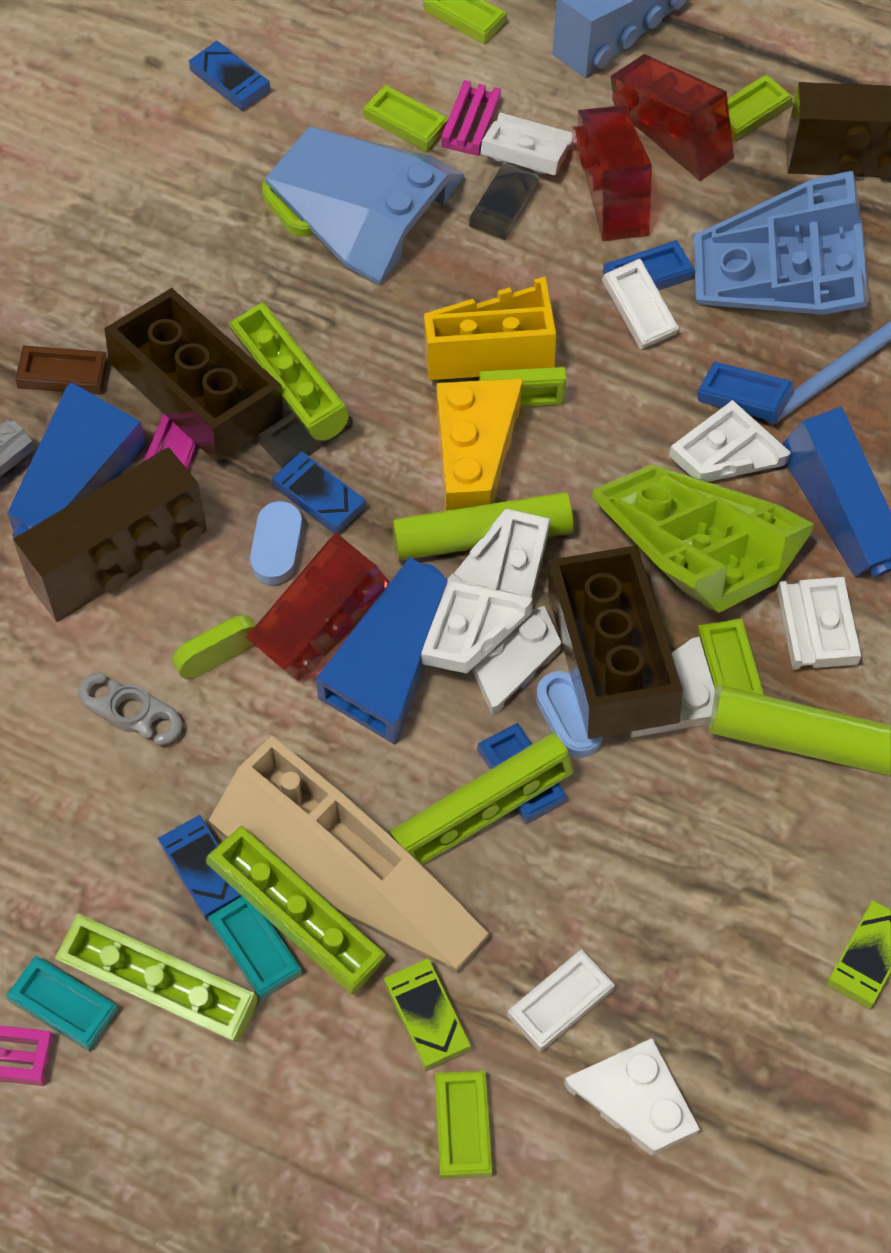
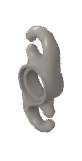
M102 672L92 673L80 683L78 696L83 706L113 723L121 731H138L144 738H150L153 735L152 723L159 719H167L170 722V729L164 734L156 735L154 742L157 745L169 744L181 733L182 721L177 711L147 694L139 686H122L117 680L110 679L107 682L108 694L100 698H94L90 695L91 687L105 682L106 675ZM128 699H135L143 704L141 712L132 718H125L117 713L119 705Z

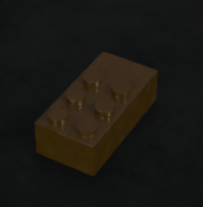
M798 82L786 134L787 174L834 175L853 171L854 176L891 178V86Z
M170 288L104 328L109 363L215 462L283 419L282 385L173 288Z
M167 447L13 538L28 585L54 620L58 622L104 593L116 591L124 585L127 579L144 569H151L157 566L165 556L181 546H189L196 542L207 531L199 483L174 452Z
M638 546L548 560V596L587 738L591 739L680 723L683 688Z

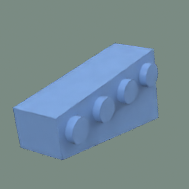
M557 0L552 55L584 78H587L597 69L606 67L615 55L624 48H630L638 37L647 30L657 27L666 15L674 9H680L687 0Z

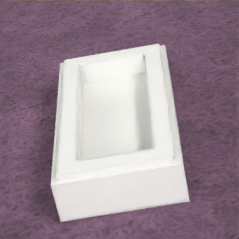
M641 259L604 274L602 282L640 350L677 334L679 327Z
M581 949L507 1011V1017L537 1051L541 1053L613 992L615 985Z

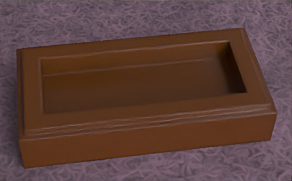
M23 345L15 378L17 387L20 389L64 392L66 387L72 382L91 394L102 395L108 365L107 352Z

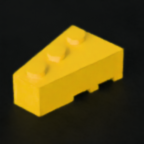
M546 276L534 279L532 287L513 293L510 287L497 291L496 298L476 304L474 299H470L424 313V348L428 380L479 377V371L554 368L556 330Z
M523 379L437 383L436 417L445 511L494 503L516 419H518L521 409Z

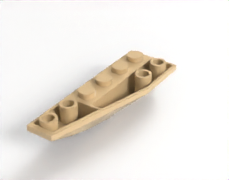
M273 735L238 767L209 818V824L225 838H228L242 825L341 915L455 972L489 937V933L402 846L343 793Z

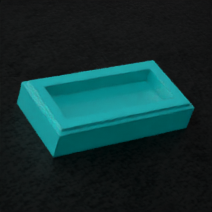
M242 896L208 917L213 930L260 1001L302 975L300 966L270 921Z
M36 955L6 994V998L10 1003L88 1052L91 1051L119 1011L116 1004Z

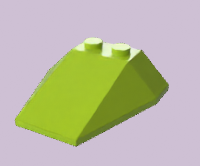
M653 464L604 484L592 491V498L684 593L718 613L776 584L812 533L814 523L780 505Z

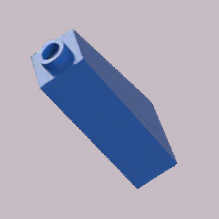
M71 382L62 395L7 512L13 529V538L120 476L146 446L141 421Z
M841 406L803 420L782 443L791 452L789 462L786 464L854 577L870 572L872 577L875 578L890 572L891 511L843 407Z
M409 557L316 677L319 700L394 745L400 738L425 666L422 664L421 653L448 579L444 577L439 569L428 563L421 564Z

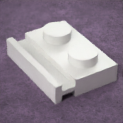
M499 113L497 122H493L482 140L480 154L492 157L501 163H513L530 168L536 173L556 175L567 156L568 149L570 150L572 147L574 133Z
M844 577L800 580L799 584H787L786 581L779 582L777 594L792 669H800V666L812 665L813 668L857 665L861 658Z

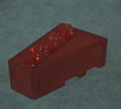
M646 54L641 55L610 76L613 92L612 101L615 105V110L696 179L702 181L734 159L727 91Z
M625 105L578 110V126L572 127V142L574 150H579L581 167L585 172L602 242L649 236L652 164Z
M335 532L245 638L296 681H299L304 675L313 672L320 664L322 658L354 630L390 581L376 564Z

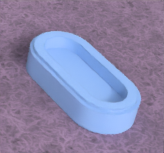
M284 501L272 502L263 507L259 512L250 554V563L253 575L262 583L269 585L281 584L287 581L295 571L302 534V518L299 510L291 503Z
M555 671L545 675L538 684L536 701L551 732H554L568 749L570 756L584 758L594 754L601 746L603 737L587 738L570 673Z

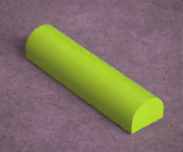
M264 301L228 323L231 331L253 360L282 385V398L314 439L327 440L343 430L349 417L346 406Z
M563 492L397 518L393 520V543L397 560L404 561L408 560L409 557L416 559L472 550L507 508L551 518L547 538L572 534L573 515L569 494Z
M718 685L715 690L709 733L891 775V725L723 685Z
M552 732L389 830V833L400 846L423 865L572 775L574 770L568 749L560 738Z
M242 825L207 856L206 864L350 995L357 992L383 962L386 956L383 951Z
M78 913L55 957L56 960L234 1042H237L245 1032L257 1004V995Z

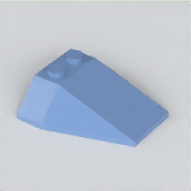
M309 126L267 175L265 183L301 221H305L309 225L310 230L345 267L380 286L401 259L404 237L434 200L444 205L464 179V173L431 155Z
M849 171L811 179L695 234L694 257L697 303L699 305L821 315L866 307L870 296L865 238L854 172Z

